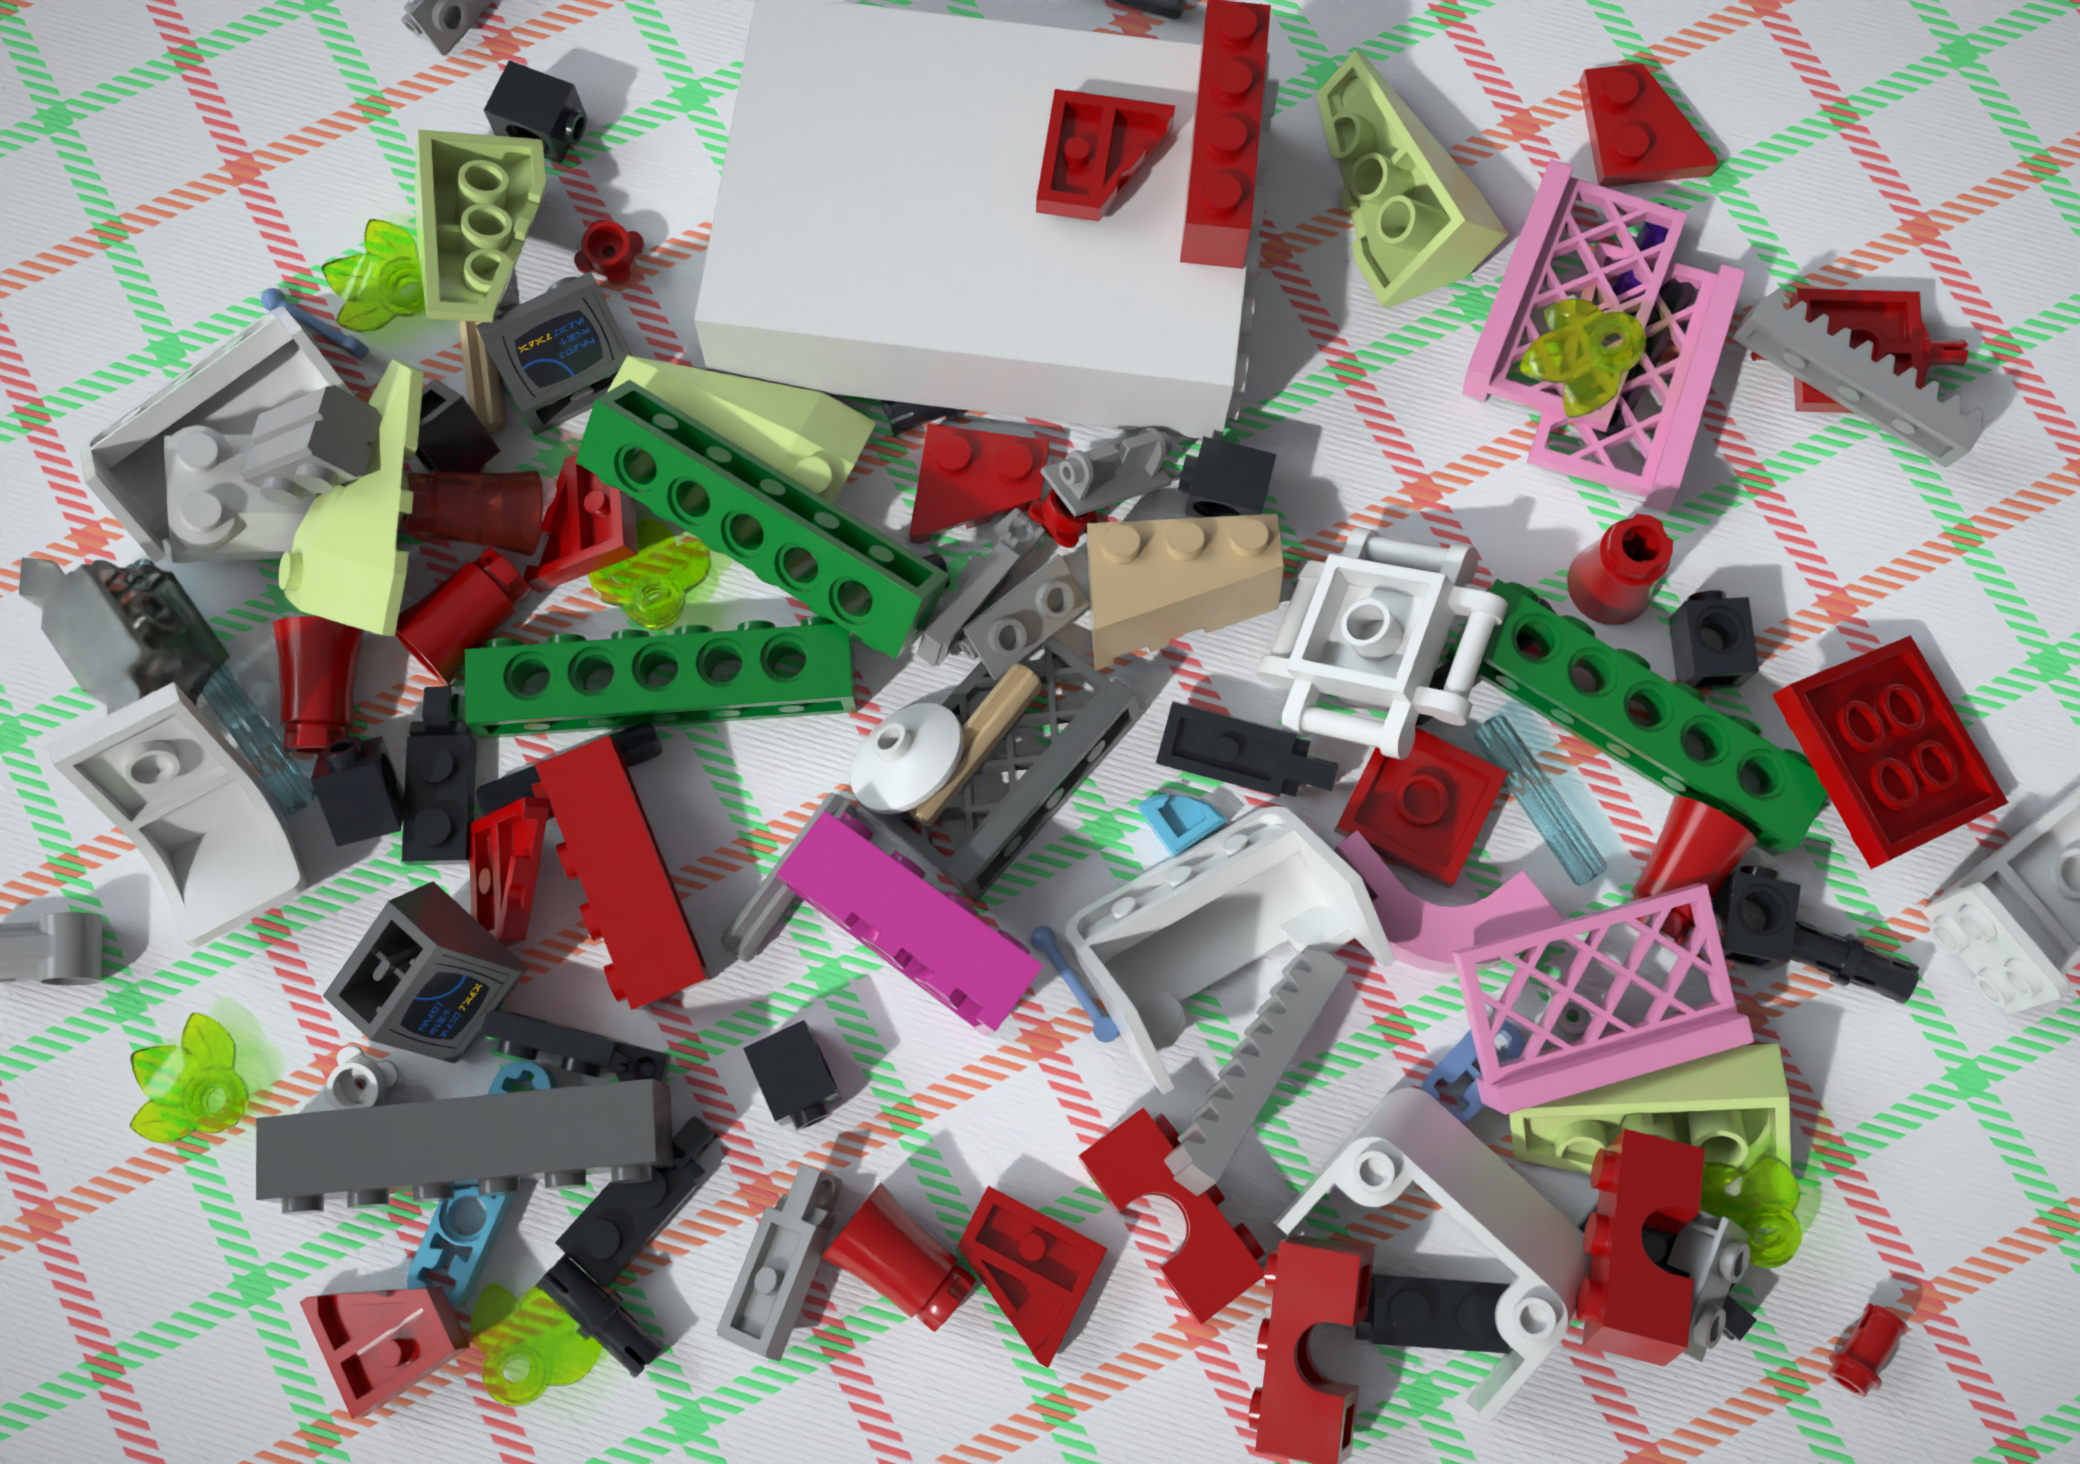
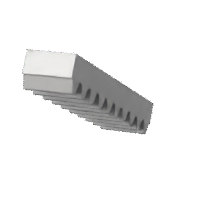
M1778 288L1767 297L1763 295L1744 316L1731 337L1945 468L1969 453L1984 430L1982 427L1983 409L1978 407L1968 415L1963 416L1960 414L1962 399L1960 395L1955 394L1942 403L1937 400L1940 383L1935 380L1921 390L1915 387L1917 369L1911 367L1900 376L1893 373L1895 356L1888 354L1877 363L1872 361L1873 343L1868 340L1855 350L1849 347L1851 330L1847 327L1834 336L1827 334L1829 316L1823 314L1809 323L1805 320L1807 303L1804 301H1800L1789 310L1783 307L1785 290L1782 288Z
M1304 948L1282 970L1284 976L1269 991L1271 997L1257 1010L1256 1013L1259 1017L1245 1029L1244 1035L1246 1038L1230 1053L1233 1059L1217 1074L1220 1080L1207 1090L1204 1095L1207 1101L1192 1114L1191 1118L1194 1123L1179 1135L1177 1139L1180 1145L1164 1159L1176 1182L1196 1196H1199L1218 1182L1346 972L1347 965L1325 950L1320 952Z

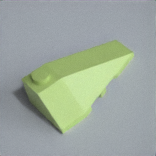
M1354 50L1316 95L1330 156L1338 159L1345 190L1340 192L1339 195L1343 211L1351 213L1357 240L1352 242L1351 246L1355 263L1380 304L1391 308L1467 277L1509 234L1475 184L1362 52Z
M418 129L414 190L416 228L427 319L493 323L545 193L546 174L542 140Z
M627 355L607 391L609 392L624 382L631 380L833 504L877 423L823 392Z
M392 359L368 404L378 409L377 411L382 415L375 442L367 444L372 452L365 475L334 487V491L331 493H318L295 533L292 552L286 551L283 554L279 567V586L282 590H285L284 596L299 611L376 634L395 637L408 564V552L398 551L396 547L398 522H400L403 515L412 513L414 493L409 491L407 475L405 472H402L403 459L411 460L417 450L424 376L423 371L405 361Z
M1779 1043L1742 1045L1509 1113L1515 1160L1591 1175L1597 1151L1600 1148L1606 1149L1625 1128L1704 1148L1701 1197L1718 1201L1792 1199L1789 1093Z

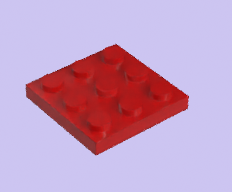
M1911 635L1791 683L1772 695L1785 717L1788 727L1794 733L1815 770L1821 785L1828 793L1849 830L1853 842L1859 848L1871 870L2009 803Z

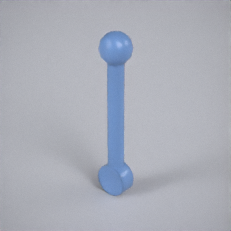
M268 288L262 293L261 303L265 309L272 311L284 306L295 320L340 345L355 358L363 360L370 351L367 346L356 338L344 335L286 301L281 290Z
M1047 926L1035 928L1030 936L1032 946L1036 950L1044 951L1093 1021L1095 1037L1103 1043L1114 1041L1118 1036L1119 1030L1111 1017L1104 1016L1055 945L1056 935L1054 931Z

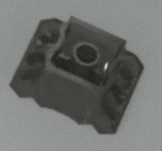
M22 557L19 595L42 609L41 630H43L80 685L82 691L108 706L107 715L172 682L197 707V699L211 676L231 657L173 572L162 571L149 564H141L135 569L118 567L105 560H95L91 564H81L74 572L70 571L65 575L58 563L52 560Z

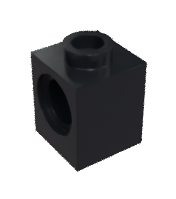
M510 60L483 109L495 136L540 139L543 141L544 158L562 164L570 146H576L580 142L587 122L586 113L574 84Z
M434 378L422 388L418 446L414 455L428 473L454 490L461 483L476 478L484 470L486 463L501 451L464 397Z
M1203 436L1198 457L1186 455L1177 491L1188 493L1185 515L1197 518L1261 515L1277 454Z
M1719 590L1698 592L1688 596L1687 601H1684L1668 619L1676 682L1687 684L1696 690L1739 688L1759 671L1749 597L1726 598V593ZM1706 627L1715 630L1723 640L1724 649L1718 650L1708 646L1701 637L1700 628Z
M383 736L363 741L360 737H346L334 741L325 747L323 751H319L310 780L337 847L401 831L404 818V793Z
M1742 866L1740 871H1734L1728 876L1716 893L1713 904V912L1726 962L1768 971L1790 962L1801 885L1781 881L1778 871L1760 866ZM1744 900L1752 901L1762 909L1765 915L1763 930L1751 927L1744 920L1742 915Z
M805 1020L743 1048L776 1123L785 1126L793 1122L796 1131L817 1124L833 1114L829 1105L842 1099V1096L812 1028Z

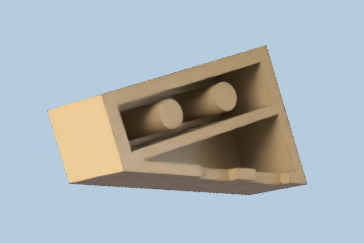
M1261 514L1087 523V569L1095 671L1112 666L1113 658L1148 647L1150 652L1168 647L1169 639L1201 628L1204 629L1205 633H1209L1278 609L1284 569L1278 515Z

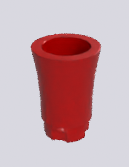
M1635 514L1633 518L1624 519L1613 524L1599 541L1587 547L1575 557L1568 571L1567 587L1574 605L1582 614L1595 622L1606 625L1625 624L1642 615L1648 608L1653 597L1654 588L1658 580L1666 572L1673 554V540L1665 533L1662 521L1650 515Z
M489 547L473 563L467 561L447 580L418 602L400 612L395 637L432 676L443 685L449 686L465 665V649L480 648L503 623L516 613L514 606L527 598L532 590L514 566Z
M318 616L278 619L272 623L279 668V724L285 727L283 750L286 752L318 755L319 751H323L325 747L334 741L349 737L348 728L353 727V698L357 662L364 630Z
M1675 796L1651 856L1631 891L1634 896L1630 902L1696 883L1707 884L1712 901L1732 870L1757 842L1755 836L1742 824L1721 811L1691 798ZM1690 903L1672 908L1658 932L1679 946L1683 944L1690 928H1695ZM1651 914L1635 919L1646 924Z
M882 1182L872 1191L821 1256V1258L854 1275L880 1293L910 1318L917 1315V1318L933 1332H936L947 1321L976 1281L969 1272L956 1264L958 1260L956 1256L937 1242L904 1210Z

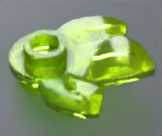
M369 219L364 233L366 253L343 257L322 265L321 270L334 293L346 301L336 319L337 324L341 327L355 332H372L382 329L397 316L412 317L426 311L421 264L418 259L416 242L405 229L391 222ZM411 283L418 284L417 288L411 293L400 295L401 290L406 285Z
M1583 299L1562 300L1545 308V319L1551 332L1541 335L1530 344L1520 363V371L1524 375L1537 380L1564 383L1563 405L1568 418L1582 417L1593 413L1616 397L1622 373L1634 367L1642 358L1646 348L1644 329L1641 323L1630 314L1623 312L1604 313L1591 301ZM1619 333L1624 336L1623 342L1615 348L1602 346L1603 339L1610 334Z
M644 518L636 522L638 555L588 574V579L593 591L603 603L624 607L628 617L634 623L650 630H661L670 627L680 618L686 601V593L706 579L711 567L710 549L704 545L702 540L685 542L677 546L672 533L665 524L656 519ZM658 593H659V595L656 596L655 598H653V599H648V598L651 597L652 595H655V594H658Z
M191 1013L183 1029L181 1046L159 1045L131 1053L130 1061L136 1081L143 1093L150 1099L134 1115L130 1123V1128L152 1142L175 1143L196 1130L213 1134L221 1133L233 1128L240 1122L248 1108L249 1091L244 1079L234 1071L236 1044L230 1033L219 1022L200 1013ZM221 1088L225 1092L226 1102L222 1109L213 1113L209 1109L208 1099L212 1092Z
M1768 1152L1759 1155L1745 1172L1727 1163L1717 1161L1704 1162L1700 1210L1719 1219H1722V1217L1729 1218L1750 1234L1746 1243L1750 1247V1263L1763 1268H1775L1789 1262L1801 1244L1802 1231L1800 1222L1794 1214L1801 1192L1797 1179L1788 1165L1779 1157ZM1764 1228H1773V1229H1775V1230H1773L1772 1232H1769V1233H1759V1232H1757L1758 1230L1764 1229Z
M491 1283L480 1294L474 1307L471 1319V1336L475 1345L486 1357L482 1368L483 1383L488 1394L496 1402L507 1407L529 1405L538 1400L548 1387L573 1385L582 1380L591 1372L603 1347L592 1336L585 1341L574 1330L576 1321L546 1293L535 1286L525 1292L520 1300H518L505 1288ZM515 1359H523L530 1365L528 1375L520 1381H510L504 1376L506 1365Z

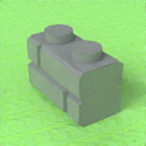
M335 385L320 388L258 415L251 437L255 445L247 449L240 474L245 478L244 481L261 488L260 493L262 496L281 505L295 506L299 504L300 499L311 494L331 493L334 491V487L365 475L372 452L367 444L375 442L382 415L377 411V408Z

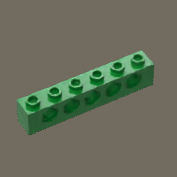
M631 380L595 399L575 462L597 475L601 482L610 487L620 489L649 507L651 512L659 518L672 521L701 539L709 549L727 555L753 571L761 581L777 586L805 603L816 615L830 619L852 632L873 650L884 652L896 660L923 635L950 574Z
M1497 578L1486 590V592L1503 598L1508 603V608L1502 624L1493 627L1477 672V676L1671 795L1697 800L1733 818L1755 836L1757 840L1755 846L1775 857L1800 846L1828 794L1821 785L1806 755L1790 749L1781 750L1761 738V730L1753 723L1741 717L1725 716L1705 704L1706 698L1695 688L1680 682L1670 683L1650 671V664L1640 655L1627 649L1619 648L1615 650L1595 638L1594 630L1584 621L1569 615L1559 616L1539 604V597L1529 588L1515 582L1504 583ZM1468 619L1466 620L1465 624L1463 625L1462 629L1460 630L1459 634L1457 635L1456 639L1454 640L1452 646L1450 647L1449 651L1445 656V658L1449 659L1452 662L1455 658ZM1517 634L1529 635L1537 641L1541 650L1540 659L1530 658L1521 652L1517 644ZM1573 667H1581L1590 672L1595 680L1594 693L1586 692L1577 686L1573 679ZM1630 700L1638 701L1647 708L1650 714L1649 727L1638 724L1631 717L1629 712ZM1686 733L1693 734L1702 741L1705 747L1704 761L1696 759L1688 752L1685 745ZM1742 767L1753 770L1760 780L1759 795L1745 787L1741 778Z
M820 616L805 618L800 621V626L775 628V624L772 622L755 620L740 623L737 625V630L712 632V628L708 626L686 625L676 628L674 635L649 636V633L643 630L626 629L615 631L611 634V639L586 641V637L582 635L558 634L549 637L546 644L524 645L522 641L517 639L497 638L486 641L485 648L465 649V721L481 739L626 729L644 721L650 722L654 727L858 712L854 639L852 633L834 621ZM798 655L806 660L802 671L793 677L782 678L774 674L777 662L785 656ZM734 659L742 663L741 670L734 679L728 682H717L711 679L714 667L721 661ZM674 664L678 666L677 675L669 684L661 687L649 685L650 674L659 665ZM601 668L614 670L613 679L606 688L599 691L586 690L587 679L594 671ZM540 672L550 673L549 683L541 693L533 696L523 695L524 685L532 675Z

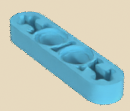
M518 1060L510 1062L500 1069L487 1095L510 1093V1087L514 1080L525 1082L530 1073L534 1074L532 1085L536 1089L557 1088V1083L551 1072L543 1066L532 1061ZM478 1185L454 1187L455 1199L439 1201L409 1269L407 1278L408 1288L435 1287L431 1281L427 1280L428 1272L430 1269H443L452 1250L439 1249V1244L443 1237L451 1244L473 1248L470 1258L464 1255L454 1256L448 1275L452 1279L457 1280L456 1286L453 1291H444L452 1309H457L467 1302L476 1287L516 1194L479 1196ZM474 1196L485 1205L487 1218L479 1232L474 1235L464 1236L454 1226L453 1214L459 1202Z

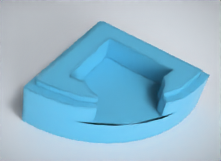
M1157 795L1137 805V810L1172 858L1200 843L1226 825L1227 822L1226 818L1211 804L1186 796Z

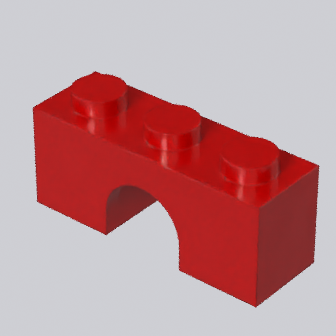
M1143 1107L1078 1155V1160L1116 1213L1136 1199L1148 1195L1167 1198L1180 1209L1186 1225L1184 1242L1179 1251L1159 1266L1157 1270L1196 1324L1202 1325L1265 1276V1272L1258 1262L1266 1254L1256 1238L1242 1222L1235 1228H1232L1219 1211L1217 1206L1225 1201V1198L1216 1184L1199 1196H1196L1173 1179L1174 1175L1164 1162V1159L1180 1145L1177 1139L1179 1134L1163 1113L1158 1114L1152 1119Z
M1624 1128L1606 1149L1600 1148L1597 1151L1590 1177L1591 1187L1599 1190L1597 1212L1591 1213L1583 1240L1584 1252L1592 1254L1590 1278L1583 1280L1576 1304L1577 1319L1585 1321L1582 1346L1663 1367L1688 1348L1694 1279L1668 1273L1656 1266L1644 1250L1641 1234L1642 1229H1655L1676 1235L1699 1214L1704 1148Z
M1295 1234L1279 1241L1278 1250H1271L1265 1270V1288L1267 1291L1273 1292L1270 1319H1263L1257 1339V1358L1265 1361L1263 1386L1256 1387L1253 1392L1248 1418L1250 1429L1257 1430L1255 1452L1312 1464H1342L1352 1455L1359 1386L1337 1382L1323 1375L1312 1360L1310 1338L1313 1329L1320 1322L1354 1326L1367 1317L1375 1248Z

